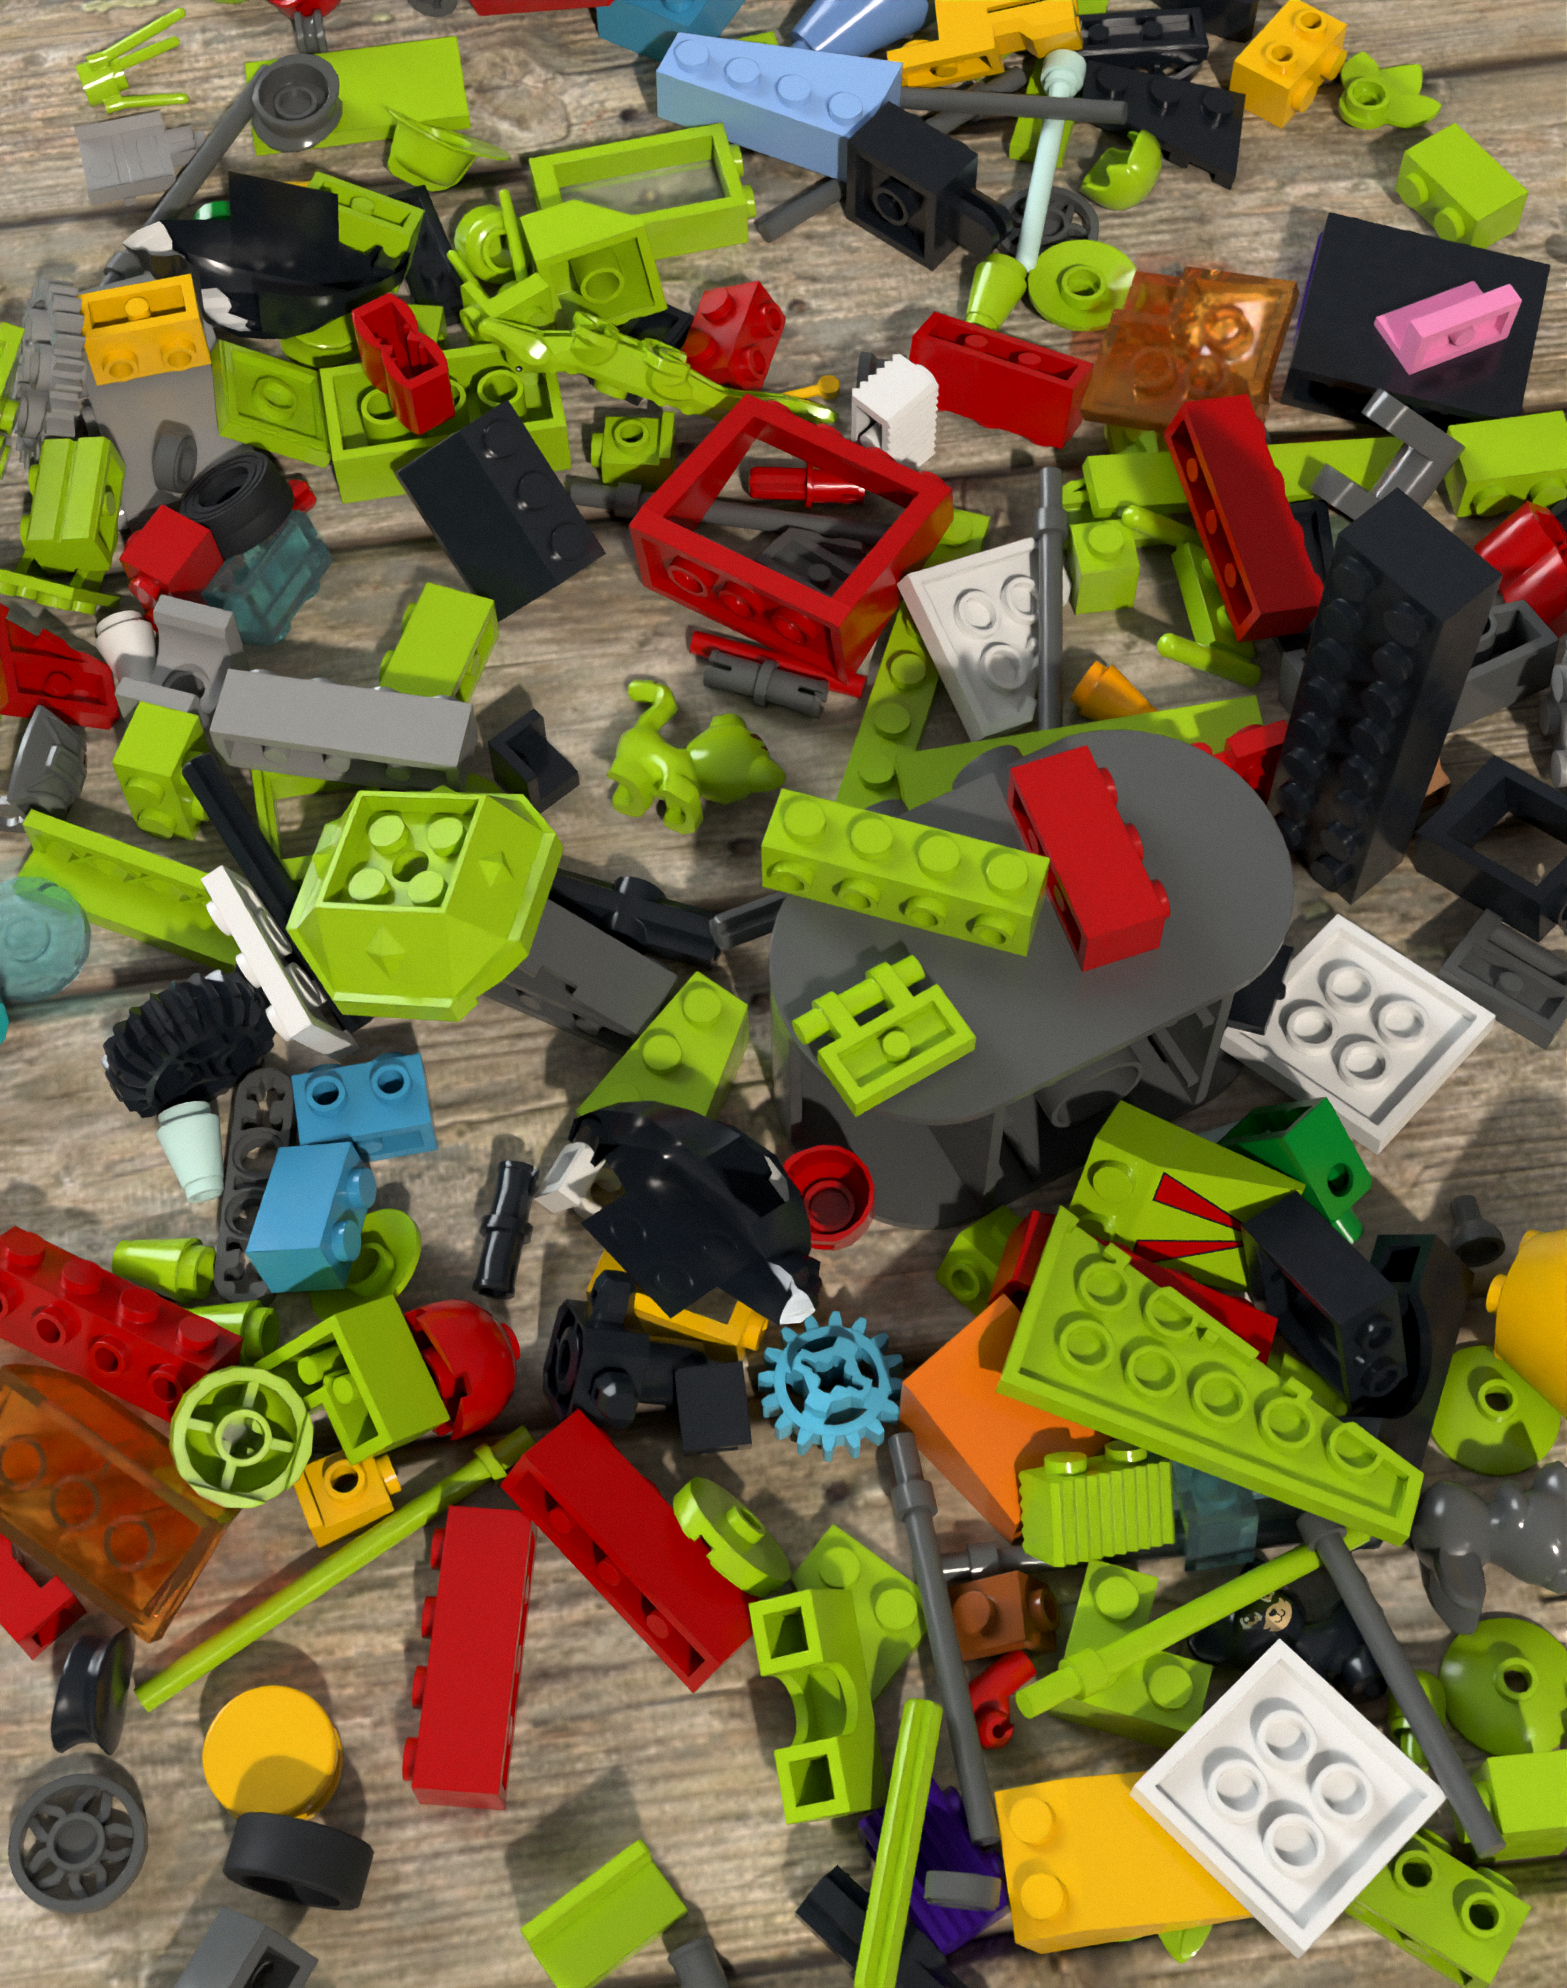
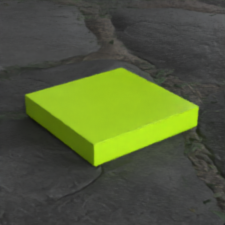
M219 339L210 353L219 436L326 468L332 459L320 372Z

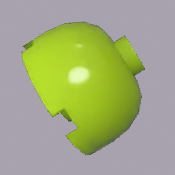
M229 1366L204 1375L183 1394L171 1418L169 1448L177 1472L200 1497L222 1507L254 1508L267 1503L265 1501L277 1497L284 1489L288 1490L300 1479L312 1455L314 1426L309 1412L306 1411L303 1399L287 1380L260 1367Z

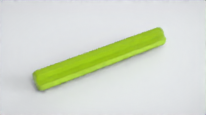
M910 1698L904 1703L854 1979V1988H895L943 1714L942 1706L930 1700Z

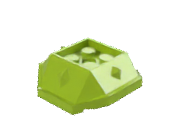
M443 784L431 791L410 790L407 792L358 790L342 817L325 824L285 929L342 1015L460 1022L479 1004L477 997L503 981L529 956L564 847L554 830L524 794L455 792Z

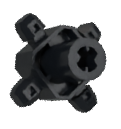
M608 1269L602 1271L595 1279L589 1301L566 1299L558 1307L543 1367V1393L558 1418L557 1426L577 1409H580L594 1425L600 1428L625 1429L634 1421L638 1403L678 1407L675 1384V1371L677 1369L707 1365L706 1350L703 1343L699 1340L648 1334L633 1310L636 1288L633 1279L626 1272Z

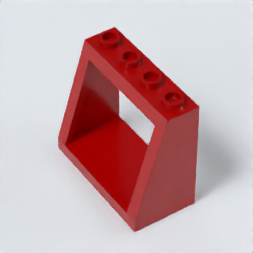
M746 393L646 501L630 523L629 529L644 587L779 653L801 661L848 686L850 680L903 600L897 583L907 574L922 570L954 520L953 492L951 487L947 486L940 477L931 472L914 471L895 462L888 453L879 448H865L845 439L838 430L827 424L819 423L815 425L794 415L789 408L774 400L765 402ZM755 439L805 462H811L822 470L906 508L832 597H828L694 532Z

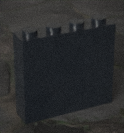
M1329 212L1320 240L1280 404L1382 428L1361 413L1377 389L1381 388L1445 433H1447L1448 427L1451 425L1520 416L1551 265ZM1471 281H1475L1483 293L1511 284L1522 302L1506 339L1411 375L1406 372L1374 326L1375 319L1378 316Z

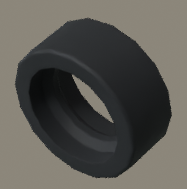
M246 1812L239 1816L223 1873L229 1880L264 1895L316 1908L351 1911L360 1906L374 1850L370 1844L356 1836L316 1822L286 1815Z

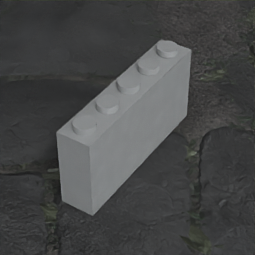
M151 273L81 291L77 295L154 281L155 278ZM204 320L209 351L211 353L217 343V339L212 325L207 324ZM86 354V380L83 392L78 396V399L89 397L92 405L81 409L89 437L104 436L111 440L126 465L117 525L118 531L130 528L133 534L141 530L161 504L179 513L185 495L204 474L235 455L254 451L251 445L219 436L211 364L189 368L184 371H172L135 378L126 382H114L97 386ZM166 431L189 434L197 445L195 474L189 488L181 494L160 490L154 482L153 467L158 443Z

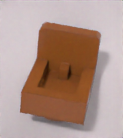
M1016 1570L947 1587L963 1662L1024 1648L1042 1655L1057 1651L1055 1630L1060 1625V1610L1056 1597L1047 1583Z

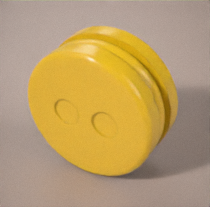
M268 1685L243 1692L229 1701L219 1711L212 1721L204 1740L202 1765L210 1790L225 1810L236 1820L246 1812H265L310 1820L327 1805L338 1787L343 1769V1749L333 1723L316 1700L295 1688Z

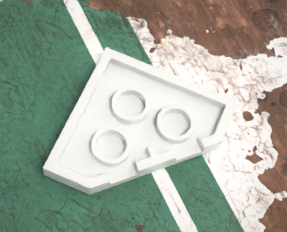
M1029 537L907 574L897 583V586L971 742L998 738L1025 727L1032 721L1038 702L1034 697L1039 683V542L1035 541L1033 537ZM1063 566L1064 606L1067 604L1072 582Z

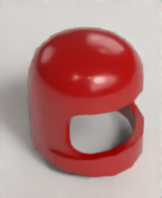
M818 1145L795 1153L784 1162L783 1168L801 1192L804 1207L810 1220L811 1248L815 1250L837 1251L852 1246L866 1234L875 1216V1186L869 1168L855 1153L840 1146Z

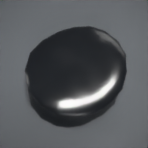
M125 1627L111 1637L95 1631H88L77 1639L70 1650L61 1674L51 1720V1740L53 1748L58 1753H63L81 1743H96L107 1755H112L118 1748L123 1731L135 1657L136 1638L133 1629Z

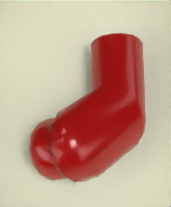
M1021 1649L1005 1653L968 1684L980 1744L984 1750L1002 1749L1012 1740L1014 1724L1010 1723L1009 1697L1037 1675L1033 1663Z

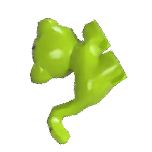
M633 680L628 685L627 694L631 701L650 703L653 706L640 716L634 728L621 735L617 745L616 758L606 773L609 779L619 782L611 802V806L619 813L631 817H642L652 806L655 797L666 803L667 809L663 817L664 825L675 832L685 835L695 832L703 822L700 797L723 806L746 799L753 792L760 793L775 790L785 783L786 773L770 758V753L763 740L757 734L747 729V725L740 715L726 713L713 717L709 728L690 741L686 748H676L668 744L658 732L678 711L674 693L670 687L654 680Z

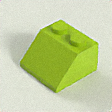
M576 199L520 217L537 273L550 286L556 330H573L574 323L572 319L576 311L591 314L614 326H618L628 322L630 319L643 318L668 309L643 218Z

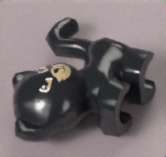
M1371 1536L1369 1542L1352 1551L1378 1549L1384 1541ZM1259 1558L1252 1559L1243 1566L1239 1576L1266 1562ZM1362 1573V1575H1363V1577H1364L1366 1583H1367L1368 1586H1369V1583H1368L1367 1578H1366L1365 1575ZM1285 1585L1186 1638V1643L1192 1656L1200 1662L1212 1665L1213 1667L1228 1666L1244 1674L1280 1638L1329 1685L1330 1682L1337 1681L1340 1692L1350 1704H1360L1376 1700L1385 1695L1388 1688L1386 1680L1342 1597L1331 1607L1325 1616L1313 1621H1307L1306 1610L1299 1596ZM1379 1605L1382 1613L1384 1614L1383 1608Z

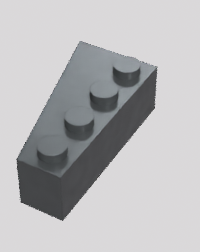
M1525 600L1492 606L1448 733L1550 687L1559 639ZM1304 648L1282 653L1278 701L1289 715H1291L1306 657Z

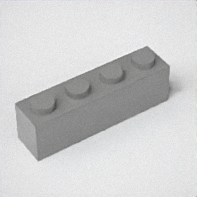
M235 669L227 670L209 730L220 765L406 792L410 790L431 791L442 784L455 792H464L478 739L473 703L461 702L454 697L437 695L431 698L403 694L392 688L382 686L368 689L340 685L326 678L305 680L284 677L263 669H255L250 672Z

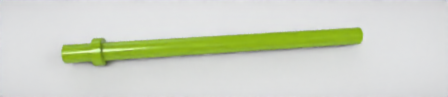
M522 1425L491 1447L483 1443L473 1450L475 1458L134 1688L133 1691L148 1713L153 1711L448 1509L449 1505H455L490 1480L495 1485L501 1482L507 1476L505 1470L518 1462L520 1457L536 1444L531 1434Z

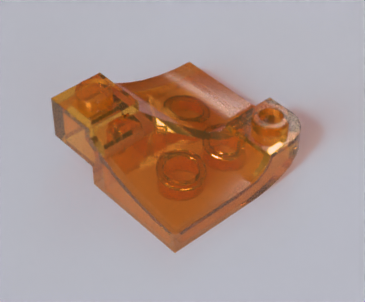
M1185 266L1182 277L1136 271L1123 310L1114 308L1092 371L1091 380L1079 409L1084 421L1146 431L1155 430V432L1164 433L1184 402L1248 394L1256 416L1265 424L1270 409L1269 392L1273 373L1300 294L1297 282Z

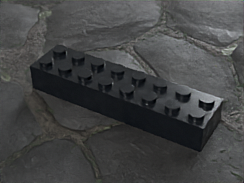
M1398 487L1337 535L1267 802V808L1284 837L1288 851H1291L1311 869L1315 880L1324 889L1338 893L1350 905L1403 861L1503 574Z

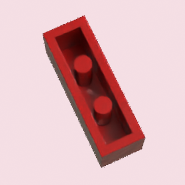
M935 311L912 336L909 361L915 365L924 366L936 379L939 385V395L936 397L938 400L936 404L937 411H949L973 419L982 427L1002 429L1026 437L1033 444L1043 447L1053 446L1059 449L1066 445L1082 424L1094 363Z
M1087 745L1010 768L1006 803L1027 851L1050 858L1046 893L1082 972L1159 948L1165 919H1168L1171 913L1168 896L1162 883L1158 879L1150 880L1143 866L1144 851L1136 827L1131 822L1124 824L1116 808L1118 797L1114 780L1106 767H1097Z

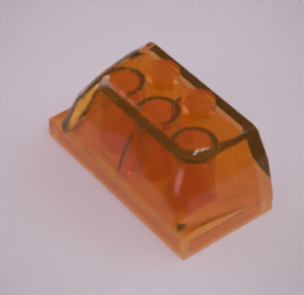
M19 1363L2 1365L0 1368V1533L148 1644L161 1640L213 1552L217 1549L243 1508H225L200 1497L177 1472L169 1448L170 1439L84 1377L48 1366Z

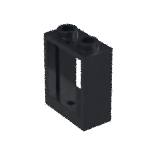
M1494 755L1416 831L1417 872L1484 911L1487 908L1503 918L1502 922L1539 943L1556 925L1564 926L1567 924V856L1536 886L1471 848L1508 812L1567 845V795Z
M1294 1191L1240 1224L1256 1309L1278 1318L1275 1331L1352 1411L1374 1397L1378 1398L1390 1393L1401 1380L1408 1377L1397 1289L1297 1191Z

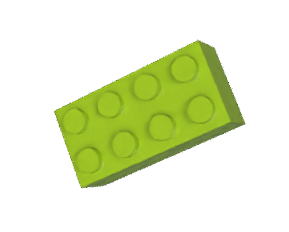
M495 343L443 350L448 363L456 414L454 418L418 435L408 430L399 422L391 408L389 395L381 392L371 384L363 371L361 363L320 369L332 460L342 504L407 494L394 475L395 472L507 399L553 471L572 469L567 424L557 372L518 373L510 367L506 353Z

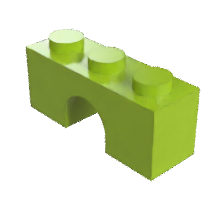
M807 1589L750 1603L749 1610L761 1676H774L783 1682L792 1698L796 1714V1734L792 1745L774 1750L786 1825L832 1820L875 1811L883 1807L887 1802L888 1789L852 1591L842 1589Z

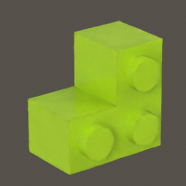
M393 1294L332 1315L254 1364V1367H260L287 1380L303 1399L306 1411L309 1412L310 1416L326 1410L350 1466L408 1444L451 1420Z
M1091 1559L1088 1562L1063 1659L1086 1647L1096 1651L1148 1624L1159 1578ZM1159 1651L1110 1677L1108 1687L1083 1701H1078L1072 1697L1051 1708L1049 1716L1169 1750L1201 1718L1213 1666Z

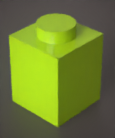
M1122 519L1070 525L1065 570L1072 582L1070 593L1075 615L1133 608L1140 563L1132 530L1124 526Z

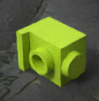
M663 411L662 418L605 417L604 433L593 432L591 441V465L593 468H602L603 485L618 487L619 482L642 484L644 491L656 492L675 471L677 445L674 411Z

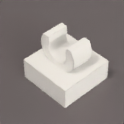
M576 1142L565 1145L533 1199L552 1213L573 1207L579 1216L587 1219L603 1209L591 1197L590 1191L593 1183L598 1184L607 1192L620 1189L622 1184L613 1170L602 1168L606 1160L597 1167H594L590 1163L594 1155L591 1147L585 1143Z

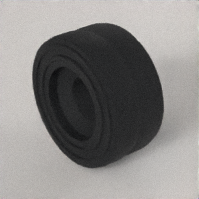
M250 451L235 455L204 474L185 495L179 513L211 530L220 554L224 559L240 555L259 545L272 535L290 514L295 498L290 485L279 474L272 461L261 452Z

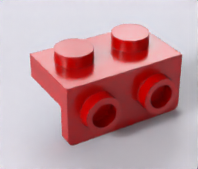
M760 281L704 291L682 347V351L687 354L686 363L690 364V368L719 385L730 384L735 390L761 391L786 323V317L781 308L775 303Z

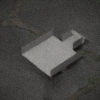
M160 111L74 128L79 143L88 187L87 193L91 205L124 199L125 205L130 206L137 204L135 196L170 190L176 182L173 168L189 165L206 142L204 131L193 133L191 125L165 130Z

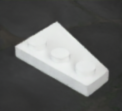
M223 865L201 878L212 898V901L206 904L207 910L218 928L225 935L230 936L232 934L241 950V953L236 956L237 964L248 981L256 988L262 987L271 1003V1006L266 1008L265 1012L276 1032L285 1041L293 1039L338 1062L360 1049L348 1030L340 1031L330 1026L318 1007L326 1002L327 999L315 980H310L296 963L291 962L288 964L285 957L292 953L291 944L249 881Z

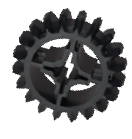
M219 969L210 972L205 977L200 973H194L187 981L180 984L171 981L168 989L158 994L150 993L148 1001L141 1006L129 1009L130 1017L127 1020L118 1022L113 1026L114 1035L109 1037L103 1044L105 1054L100 1060L106 1071L105 1076L110 1083V1087L118 1100L124 1102L129 1112H137L141 1118H149L155 1115L158 1117L164 1110L186 1102H211L216 1097L226 1094L237 1083H241L251 1070L261 1067L264 1063L263 1055L269 1053L274 1047L272 1039L276 1034V1030L273 1028L265 1012V1009L270 1005L258 988L255 989L248 980H244L238 972L224 974Z

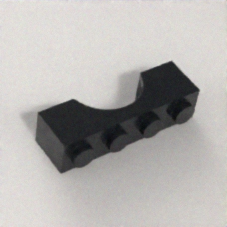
M1436 1234L1377 1235L1370 1263L1397 1289L1408 1377L1401 1380L1385 1396L1374 1397L1355 1410H1351L1343 1416L1335 1417L1343 1423L1354 1421L1418 1470H1421L1475 1274Z

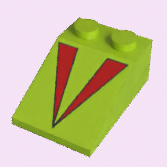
M1120 1100L1095 1137L1068 1211L1080 1219L1077 1226L1086 1233L1104 1241L1124 1244L1135 1255L1164 1268L1182 1270L1191 1275L1197 1283L1252 1293L1240 1224L1294 1191H1297L1302 1196L1306 1184Z

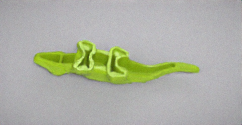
M575 312L572 319L574 323L573 330H539L489 317L480 322L478 326L480 337L484 341L493 342L501 347L506 353L510 367L516 372L584 374L595 379L593 387L596 390L617 399L624 400L627 393H631L654 401L655 404L661 407L667 405L680 409L686 415L696 414L720 422L748 393L765 402L768 400L780 402L789 408L794 415L806 421H812L816 425L819 423H834L838 420L839 412L809 400L780 393L735 390L721 386L690 368V364L686 363L687 354L657 339L645 338L643 341L619 333V330L613 324L588 313Z

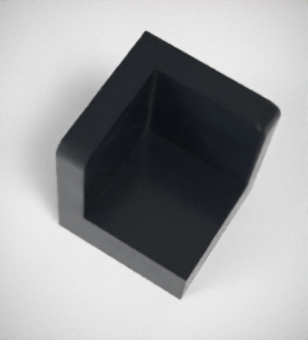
M536 709L530 710L488 741L494 781L507 794H524L539 814L580 785L578 771L547 741L544 717Z
M743 1361L677 1369L675 1371V1384L684 1457L751 1449L752 1438Z

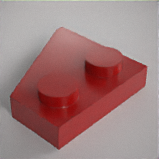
M0 603V714L31 719L37 705L44 706L65 724L110 730L120 719L110 667L86 652L72 649L65 640L44 628L37 635L23 629L6 619L10 608Z

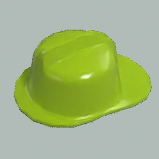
M388 109V112L398 119L387 162L388 170L393 176L415 187L425 185L427 191L431 192L446 190L461 180L478 156L505 161L511 159L508 152L490 143L457 132L425 125L398 111Z

